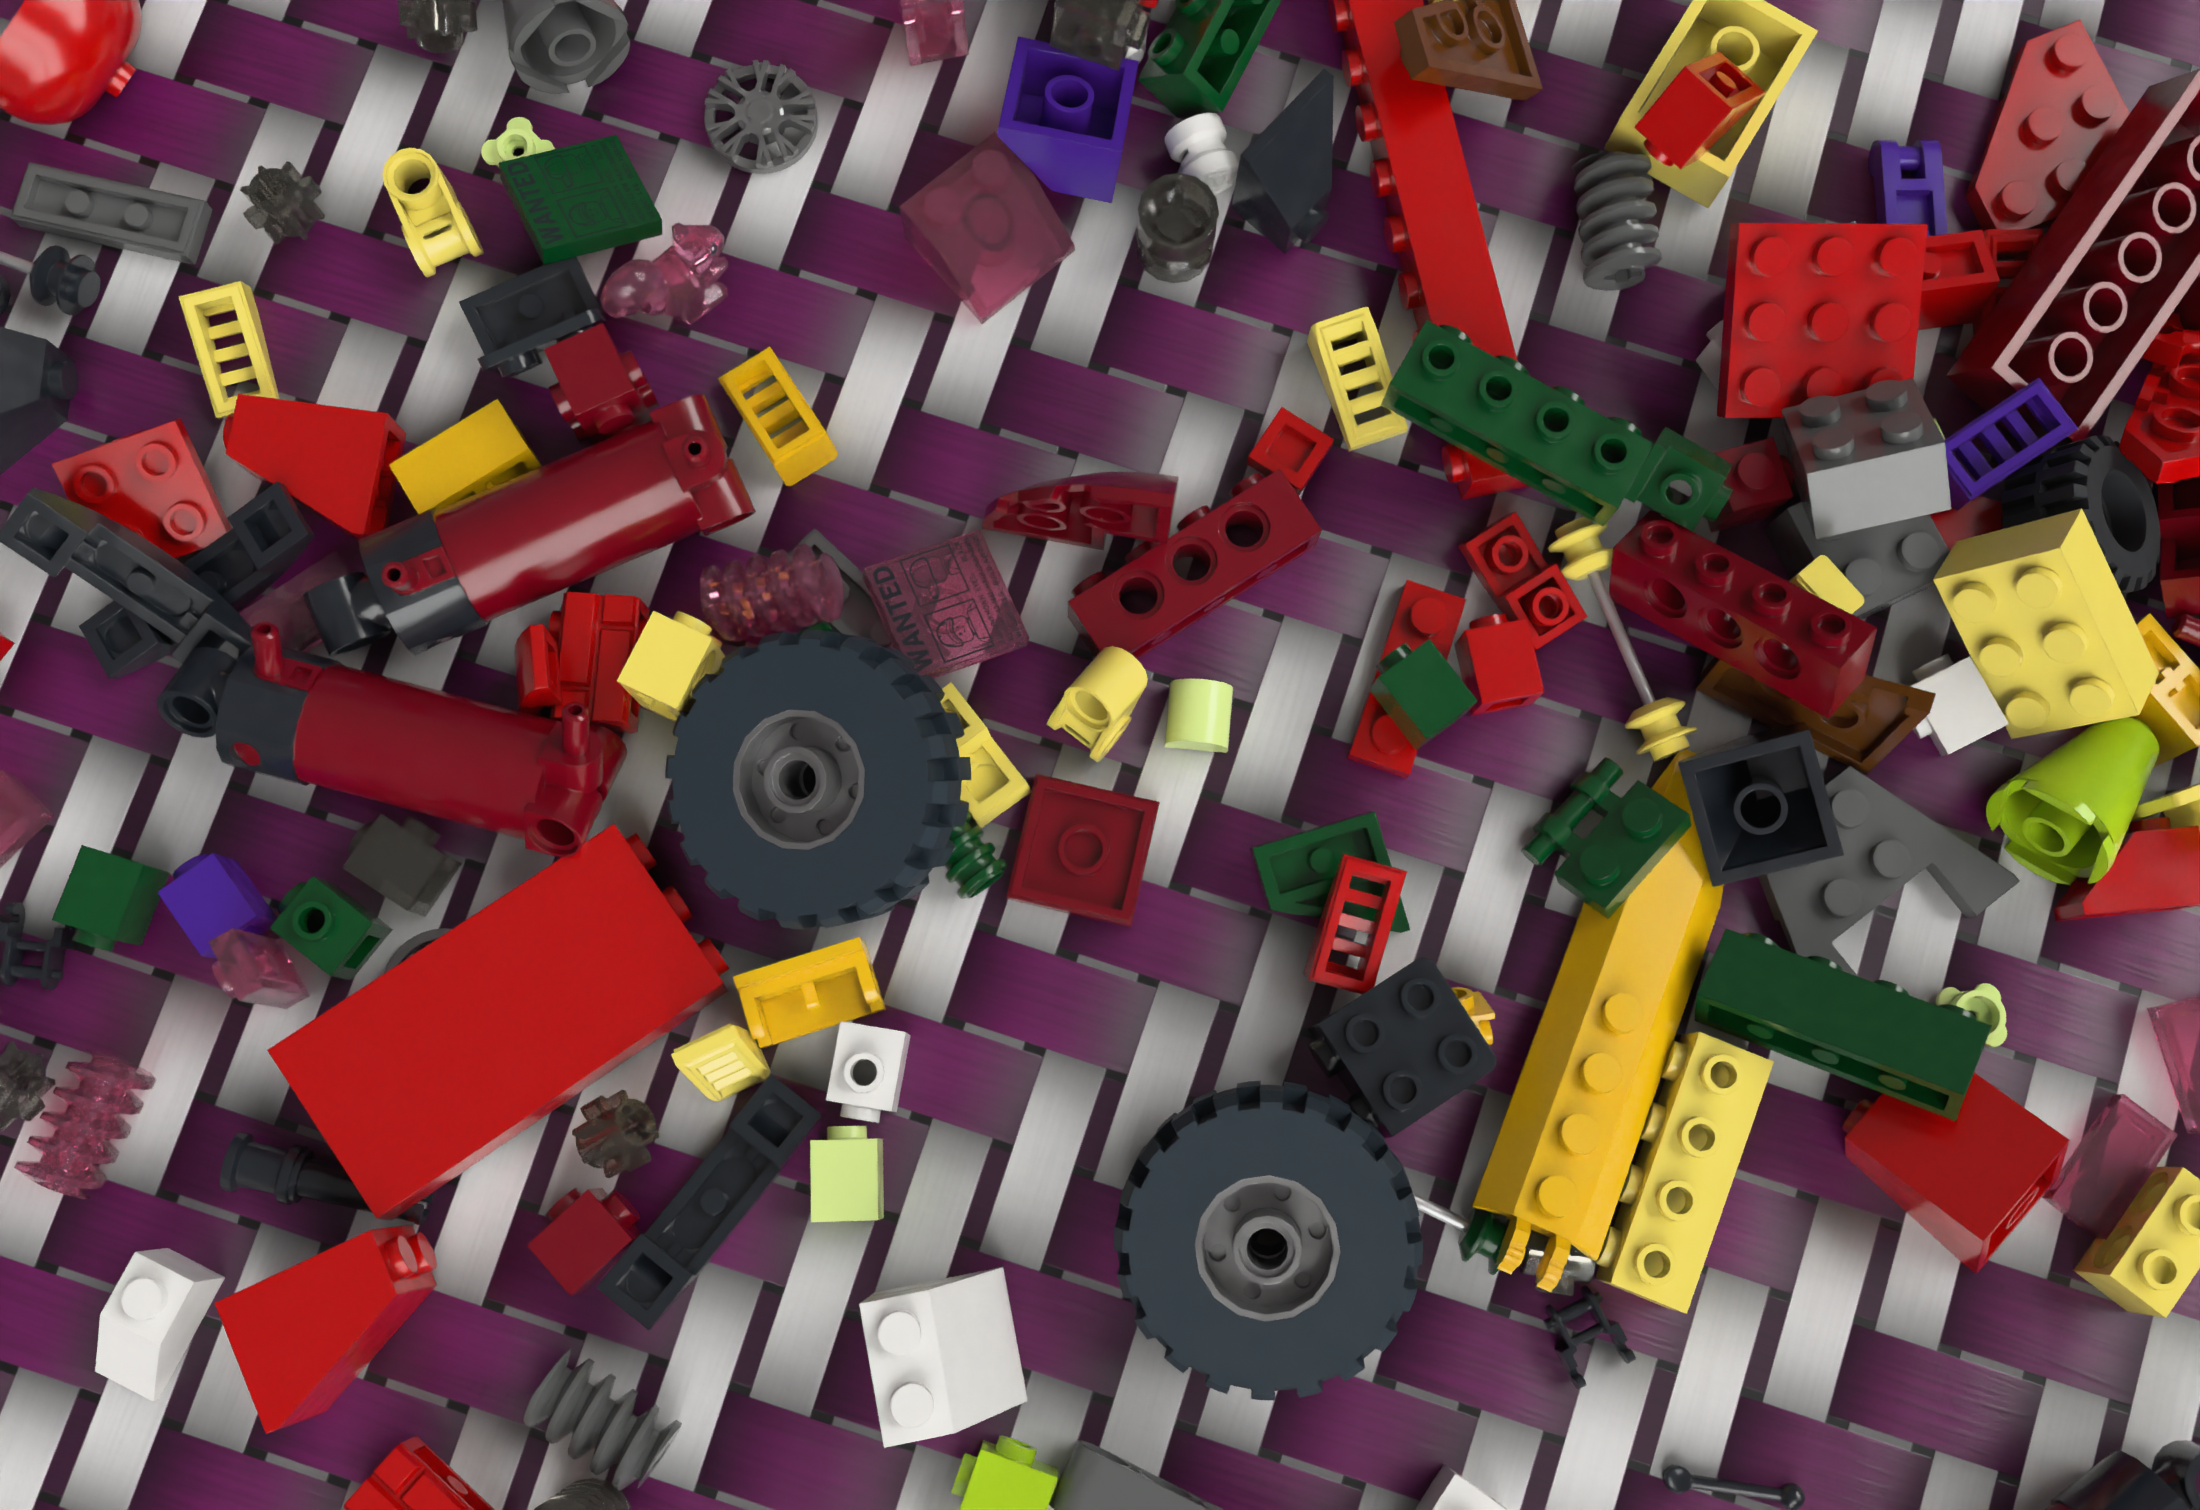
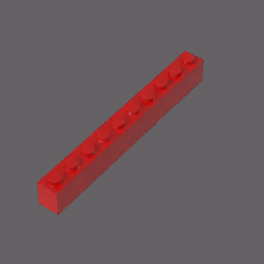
M1328 0V14L1334 33L1342 32L1346 50L1342 51L1344 79L1348 87L1356 86L1360 105L1356 106L1355 111L1358 134L1362 142L1370 141L1374 160L1370 162L1372 189L1377 198L1384 196L1389 215L1384 218L1386 244L1391 254L1398 253L1403 273H1400L1398 276L1401 303L1405 310L1413 309L1418 329L1413 331V342L1426 320L1437 326L1449 325L1461 330L1471 339L1472 345L1494 357L1503 355L1518 361L1446 86L1410 79L1409 72L1401 60V45L1394 22L1410 10L1424 6L1423 0ZM1446 441L1447 446L1442 448V463L1446 478L1449 483L1457 482L1461 500L1528 487L1523 482Z

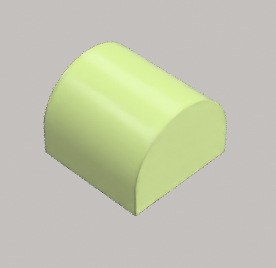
M1190 678L1171 681L1164 747L1227 753L1233 687L1224 682L1208 679Z

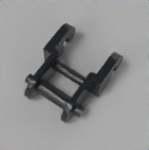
M8 902L5 907V913L11 914V921L0 922V942H5L2 964L0 965L2 984L11 987L17 983L19 978L41 980L43 989L54 990L59 981L64 977L62 967L65 950L75 949L76 941L72 940L76 928L68 925L58 926L54 929L53 939L47 940V942L27 941L22 938L25 908L20 902ZM25 950L45 952L43 966L22 964Z
M1586 1285L1581 1287L1583 1298L1558 1311L1550 1304L1545 1306L1548 1318L1543 1321L1548 1330L1553 1327L1558 1335L1562 1346L1556 1348L1555 1351L1570 1380L1578 1390L1587 1384L1583 1376L1576 1370L1578 1364L1573 1354L1577 1351V1345L1600 1333L1609 1334L1618 1353L1627 1364L1636 1360L1633 1351L1630 1348L1628 1349L1625 1344L1628 1340L1619 1322L1607 1321L1599 1305L1603 1301L1599 1292L1593 1294ZM1590 1311L1596 1324L1570 1337L1564 1324Z

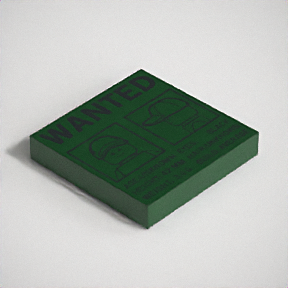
M617 135L499 162L500 179L544 265L662 235V218Z

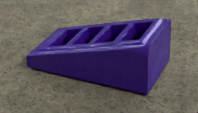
M2037 378L1944 440L1951 506L1954 509L1959 510L2078 430V427L2040 378ZM2024 404L2047 433L2040 439L2016 410ZM2000 420L2023 448L2019 453L2016 454L1995 426ZM1978 436L1999 466L1992 469L1971 440ZM1954 452L1965 465V467L1968 469V471L1971 473V475L1974 477V479L1976 480L1975 482L1971 479V477L1968 475V473L1965 471V469L1953 455Z

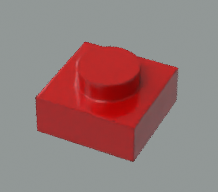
M1281 407L1249 454L1246 464L1266 477L1281 469L1299 496L1331 449L1334 439Z

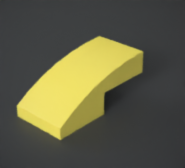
M952 682L942 688L945 695L940 703L946 713H957L965 734L961 738L956 739L960 757H970L971 780H962L960 800L969 802L968 812L980 828H983L1031 793V789L1026 780L993 740L985 724Z

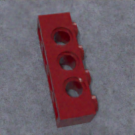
M1281 469L1276 470L1264 479L1260 473H1255L1245 478L1229 492L1231 499L1213 511L1207 505L1202 506L1184 517L1176 526L1179 532L1168 538L1167 544L1145 541L1125 556L1124 560L1127 565L1107 577L1102 571L1097 572L1074 587L1071 592L1074 598L1068 601V618L1093 656L1096 657L1105 647L1114 646L1131 653L1138 660L1313 549L1317 544L1322 529ZM1234 525H1246L1256 532L1259 541L1250 547H1239L1228 539L1226 530ZM1193 557L1204 564L1207 573L1198 580H1185L1177 575L1173 565L1181 558ZM1131 590H1142L1153 598L1155 605L1146 613L1134 614L1122 606L1120 599Z
M1652 510L1613 547L1609 594L1612 601L1829 719L1865 679L1877 627Z

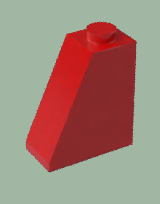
M238 394L234 413L228 415L223 428V441L227 456L248 473L269 486L276 482L283 483L294 502L358 542L359 539L388 527L397 484V478L389 464L402 457L406 432L388 413Z

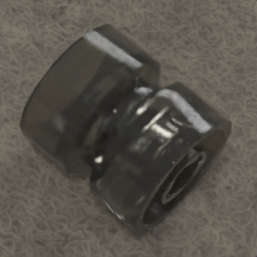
M1183 173L1164 175L1151 182L1141 195L1137 213L1135 242L1137 258L1144 270L1157 280L1169 283L1187 282L1200 275L1210 263L1214 249L1219 210L1217 198L1212 190L1197 177Z

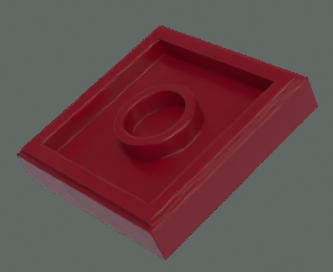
M1036 774L1006 898L1020 903L1131 928L1160 802Z

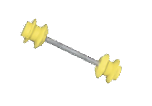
M1582 517L1558 528L1555 531L1558 540L1553 542L1548 547L1549 552L1564 553L1568 563L1561 572L1566 579L1579 581L1589 578L1644 705L1632 712L1624 726L1626 729L1641 730L1645 742L1639 747L1636 754L1640 755L1650 752L1654 762L1690 748L1686 736L1696 732L1697 728L1681 726L1678 720L1677 713L1686 705L1685 701L1670 697L1655 700L1600 572L1606 570L1612 564L1613 548H1603L1599 536L1606 530L1608 525L1607 523L1604 526L1597 523L1593 524L1590 519Z

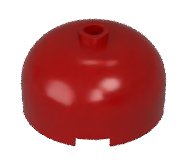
M25 0L0 36V108L8 114L29 123L59 125L74 121L89 112L105 91L117 98L137 69L126 60L136 46L141 32L142 13L139 0Z

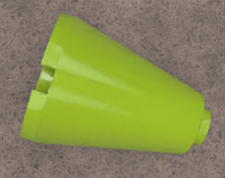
M2134 717L2093 724L2002 784L1988 800L1986 807V817L1992 832L2000 825L2003 832L2010 839L2004 849L2022 866L2047 880L2071 885L2077 877L2089 878L2088 884L2098 882L2114 863L2159 756V743L2150 727Z

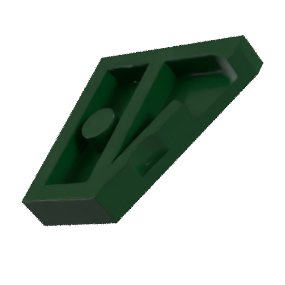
M1375 811L1365 812L1250 847L1267 909L1301 916L1321 918L1342 853L1391 866ZM1352 876L1349 888L1381 897L1385 884ZM1400 896L1390 931L1403 933L1409 931L1410 927ZM1345 901L1342 910L1343 913L1372 921L1377 909Z

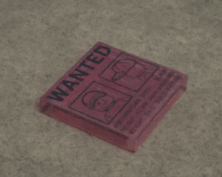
M980 529L865 567L863 570V580L893 648L914 661V670L919 675L931 676L935 679L1027 646L1029 640L1027 631Z

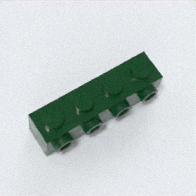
M1175 0L1176 9L1164 31L1152 42L1148 51L1149 59L1138 80L1176 117L1223 112L1281 0Z
M1428 320L1424 323L1391 380L1381 403L1385 408L1601 526H1604L1619 509L1654 445L1651 441L1641 437L1640 430L1629 421L1619 417L1606 418L1586 407L1583 399L1575 392L1561 386L1549 387L1529 376L1527 369L1518 361L1503 355L1494 357L1472 345L1471 339L1461 330L1449 325L1437 326Z
M1725 929L1698 990L1694 1020L1954 1121L1957 1120L1992 1025L1978 1021L1971 1012L1961 1007L1950 1004L1934 1005L1910 996L1904 988L1895 983L1885 980L1869 981L1844 972L1838 964L1824 957H1803L1779 948L1774 941L1763 935L1751 932L1740 934L1729 929Z

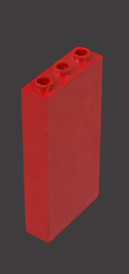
M612 824L586 841L580 852L576 855L560 858L267 1050L376 1219L392 1221L414 1204L442 1187L728 992L725 984L719 977L729 970L728 965L708 937L697 944L683 923L694 916L673 885L660 891L647 871L658 864L637 833L625 839L616 825Z

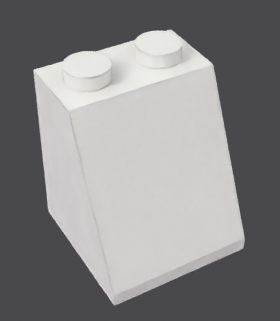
M1003 1267L875 1292L859 1304L884 1448L954 1434L1028 1401Z

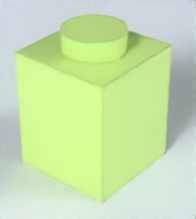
M867 1126L827 1127V1140H810L811 1222L883 1219V1139H867Z

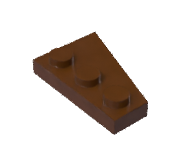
M1443 0L1414 8L1394 22L1401 45V60L1412 80L1520 101H1526L1543 90L1516 0Z
M1716 657L1703 670L1695 689L1773 729L1804 721L1810 729L1815 750L1847 766H1851L1865 775L1884 759L1930 713L1936 693L1865 675V679L1828 719Z

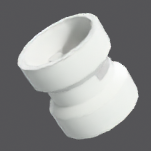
M1203 113L1187 118L1176 124L1165 136V145L1171 159L1181 163L1180 181L1186 196L1190 199L1210 197L1236 183L1239 161L1236 154L1227 150L1224 145L1227 132L1220 116L1216 113Z

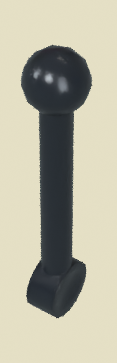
M1671 1465L1663 1473L1664 1485L1670 1491L1677 1494H1683L1690 1488L1779 1501L1788 1510L1799 1509L1805 1501L1803 1489L1795 1483H1786L1779 1488L1690 1474L1686 1468L1680 1465Z

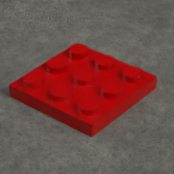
M1730 223L1717 416L1722 418H1782L1781 409L1800 405L1812 397H1835L1861 391L1874 383L1884 380L1903 381L1914 379L1928 224Z

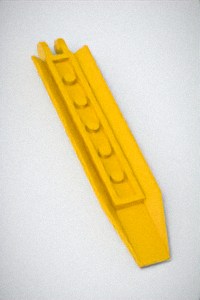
M1688 749L1675 755L1651 789L1690 815L1692 826L1609 919L1583 902L1471 1205L1477 1209L1505 1215L1510 1220L1495 1264L1497 1269L1512 1275V1272L1523 1260L1531 1230L1549 1237L1543 1257L1536 1270L1535 1280L1537 1287L1548 1292H1552L1561 1279L1564 1266L1570 1254L1571 1245L1589 1259L1598 1260L1721 906L1724 884L1712 886L1678 764L1681 760L1697 755V753Z

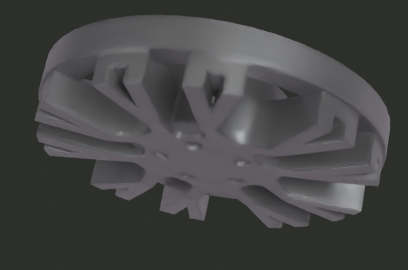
M752 60L753 65L739 68L733 72L729 68L725 71L726 74L724 76L720 75L717 79L718 84L714 89L710 88L709 96L705 99L704 121L712 147L725 162L741 171L767 174L792 166L808 152L818 130V111L810 88L796 75L793 69H787L786 65L780 64V66L770 65L768 60H763V63L758 62V60ZM757 78L756 86L751 91H746L739 85L744 81ZM768 78L775 79L771 93L765 91ZM788 85L799 93L787 100L780 99V94ZM731 92L741 100L736 104L725 97V95ZM717 110L729 111L735 115L729 121L715 123ZM808 111V114L785 115V112ZM792 127L804 132L796 146L782 136L786 128ZM740 129L741 132L737 133L725 144L722 143V139ZM748 141L758 145L756 160L738 156L744 144ZM776 141L782 155L771 159L766 145Z

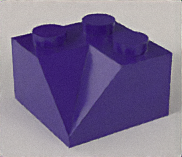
M1018 36L997 136L1051 191L1112 203L1139 61Z

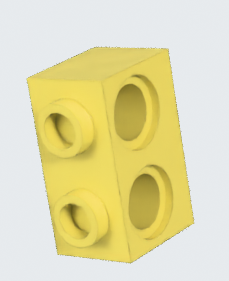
M653 611L617 681L642 707L676 722L680 711L690 712L696 702V699L692 697V691L704 675H719L724 671L721 666L722 659L725 657L720 649L722 642L710 635L712 631L710 626L691 615L677 611L674 618L670 619Z
M2144 1166L2073 1271L2127 1312L2167 1318L2200 1268V1179L2184 1167Z

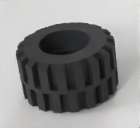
M2095 435L2049 449L2004 480L2005 491L2002 492L2001 497L2003 529L2082 508L2121 593L2126 594L2139 591L2147 587V582L2152 581L2156 574V564H2159L2161 536L2158 512L2145 476L2140 469L2121 454L2120 448H2118L2120 444L2118 441L2113 442L2109 436Z

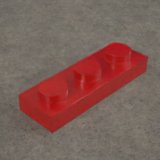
M1406 580L1378 663L1404 643H1407L1412 651H1414L1429 639L1447 661L1467 599ZM1377 668L1375 670L1370 688L1372 687L1378 676L1381 675ZM1369 688L1347 759L1406 779L1411 773L1418 750H1415L1370 692Z

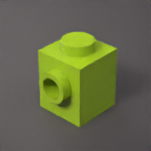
M999 1436L997 1444L983 1440L978 1457L967 1453L964 1454L951 1493L963 1497L959 1510H1047L1058 1479V1467L1034 1459L1037 1453L1035 1447L1014 1438Z

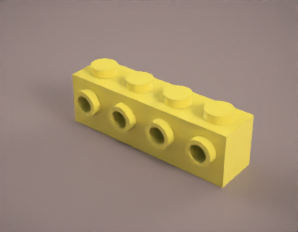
M1702 1032L1683 1034L1679 1042L1673 1041L1661 1076L1666 1080L1658 1102H1652L1640 1136V1139L1644 1140L1636 1164L1630 1165L1618 1200L1622 1204L1613 1227L1609 1226L1598 1260L1594 1261V1263L1600 1265L1595 1279L1665 1308L1687 1314L1774 1061Z

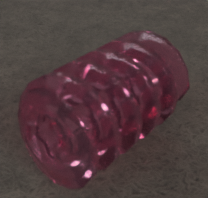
M802 544L795 547L792 556L793 560L788 552L780 549L771 553L769 563L765 557L758 554L748 559L746 568L737 559L727 562L723 572L716 565L703 568L700 576L701 606L706 624L712 628L711 634L719 641L739 642L748 638L749 635L757 638L763 637L771 633L772 630L786 632L794 628L795 625L803 628L809 627L817 623L818 620L826 623L832 622L840 618L844 603L843 583L838 565L832 556L826 552L821 554L819 560H817L811 547Z
M86 1049L93 1056L91 1062L69 1061L65 1067L80 1080L78 1087L56 1086L53 1091L54 1095L68 1105L66 1111H43L40 1116L44 1122L55 1130L53 1136L31 1135L27 1141L30 1146L43 1155L40 1161L18 1160L14 1167L25 1177L47 1189L81 1199H91L90 1194L84 1189L102 1188L107 1179L106 1174L96 1164L115 1163L120 1153L107 1139L128 1138L132 1127L119 1114H139L144 1106V1102L130 1089H152L157 1080L152 1073L139 1066L93 1049Z

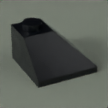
M1325 68L1240 155L1231 208L1284 254L1299 239L1304 243L1310 242L1320 232L1330 216L1326 212V207L1332 188L1334 76Z
M0 327V475L68 420L70 399L75 397L78 390V374L74 366V360L47 339Z
M1804 721L1744 736L1678 762L1713 887L1844 855L1811 732Z

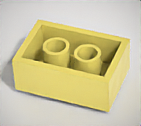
M1693 0L1621 115L1604 149L1608 152H1627L1629 154L1648 156L1652 165L1651 169L1647 172L1648 175L1709 208L1736 168L1818 30L1764 0ZM1721 52L1766 93L1699 160L1683 169H1679L1675 164L1673 166L1662 164L1646 150L1643 144L1646 138L1634 128L1635 125L1686 65Z
M2082 508L1956 541L1933 581L1976 668L2009 723L2005 727L2011 739L2140 715L2159 672Z

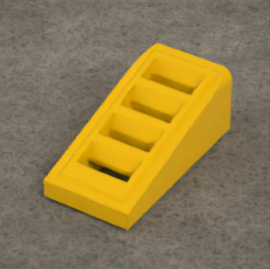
M770 346L718 378L786 486H793L837 458L838 452L830 437ZM774 375L777 380L776 382L750 398H744V393ZM784 397H788V400L757 418L756 415ZM801 417L802 420L774 438H770L769 435Z

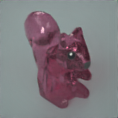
M675 223L672 226V246L652 261L647 259L629 261L620 266L609 277L601 293L603 311L614 318L633 315L640 309L649 316L668 315L688 324L694 323L728 297L726 286L721 282H716L728 268V261L725 257H719L724 245V236L713 226Z

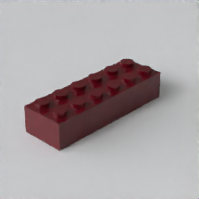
M2200 69L2147 88L1946 375L1986 412L2037 378H2040L2078 427V430L2050 449L2087 437L2200 273ZM2025 404L2016 409L2039 439L2047 434ZM2000 420L1998 423L2010 433V431L2007 429L2004 423Z

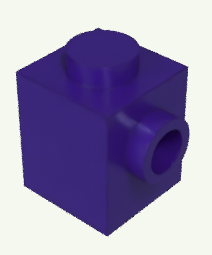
M216 853L198 855L184 862L174 871L172 876L175 880L157 892L201 956L227 961L270 930V926L277 919L239 862Z

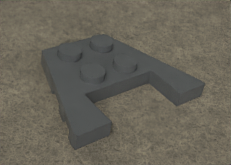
M1851 766L1841 770L1825 783L1844 855L1758 876L1774 920L1780 921L1791 952L1803 957H1824L1838 964L1844 972L1855 976L1857 974L1836 950L1832 942L1925 868L1966 918L1977 916L2020 882L2014 873Z

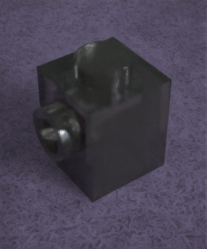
M1056 0L1050 46L1119 71L1129 48L1137 50L1141 48L1149 27L1151 13L1142 10L1144 0Z
M380 814L375 822L365 824L356 833L348 848V853L351 856L342 868L403 909L426 917L462 863L436 847L435 843L441 835L413 816L407 814L402 823Z

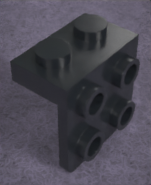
M577 257L540 266L459 301L484 353V356L477 359L482 370H499L502 378L516 376L543 364L538 352L543 351L545 348L598 324L608 323Z
M1425 957L1414 960L1338 1011L1308 1028L1315 1041L1308 1045V1048L1321 1070L1328 1078L1336 1074L1339 1076L1351 1097L1344 1100V1103L1348 1104L1350 1110L1365 1122L1369 1120L1384 1138L1395 1136L1490 1073L1495 1068L1497 1062L1494 1052L1435 963Z

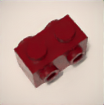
M604 323L544 349L559 381L548 388L565 422L569 421L579 442L590 438L593 444H597L652 421L649 412L660 406L632 350L621 354Z

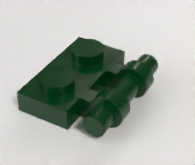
M1604 757L1590 773L1583 771L1570 785L1571 795L1553 814L1547 812L1533 826L1535 834L1524 845L1521 852L1537 866H1541L1554 851L1565 857L1564 863L1555 871L1558 883L1609 919L1692 824L1690 815L1639 780L1622 798L1611 792L1610 789L1624 772L1613 760ZM1591 810H1594L1604 818L1583 840L1572 831Z

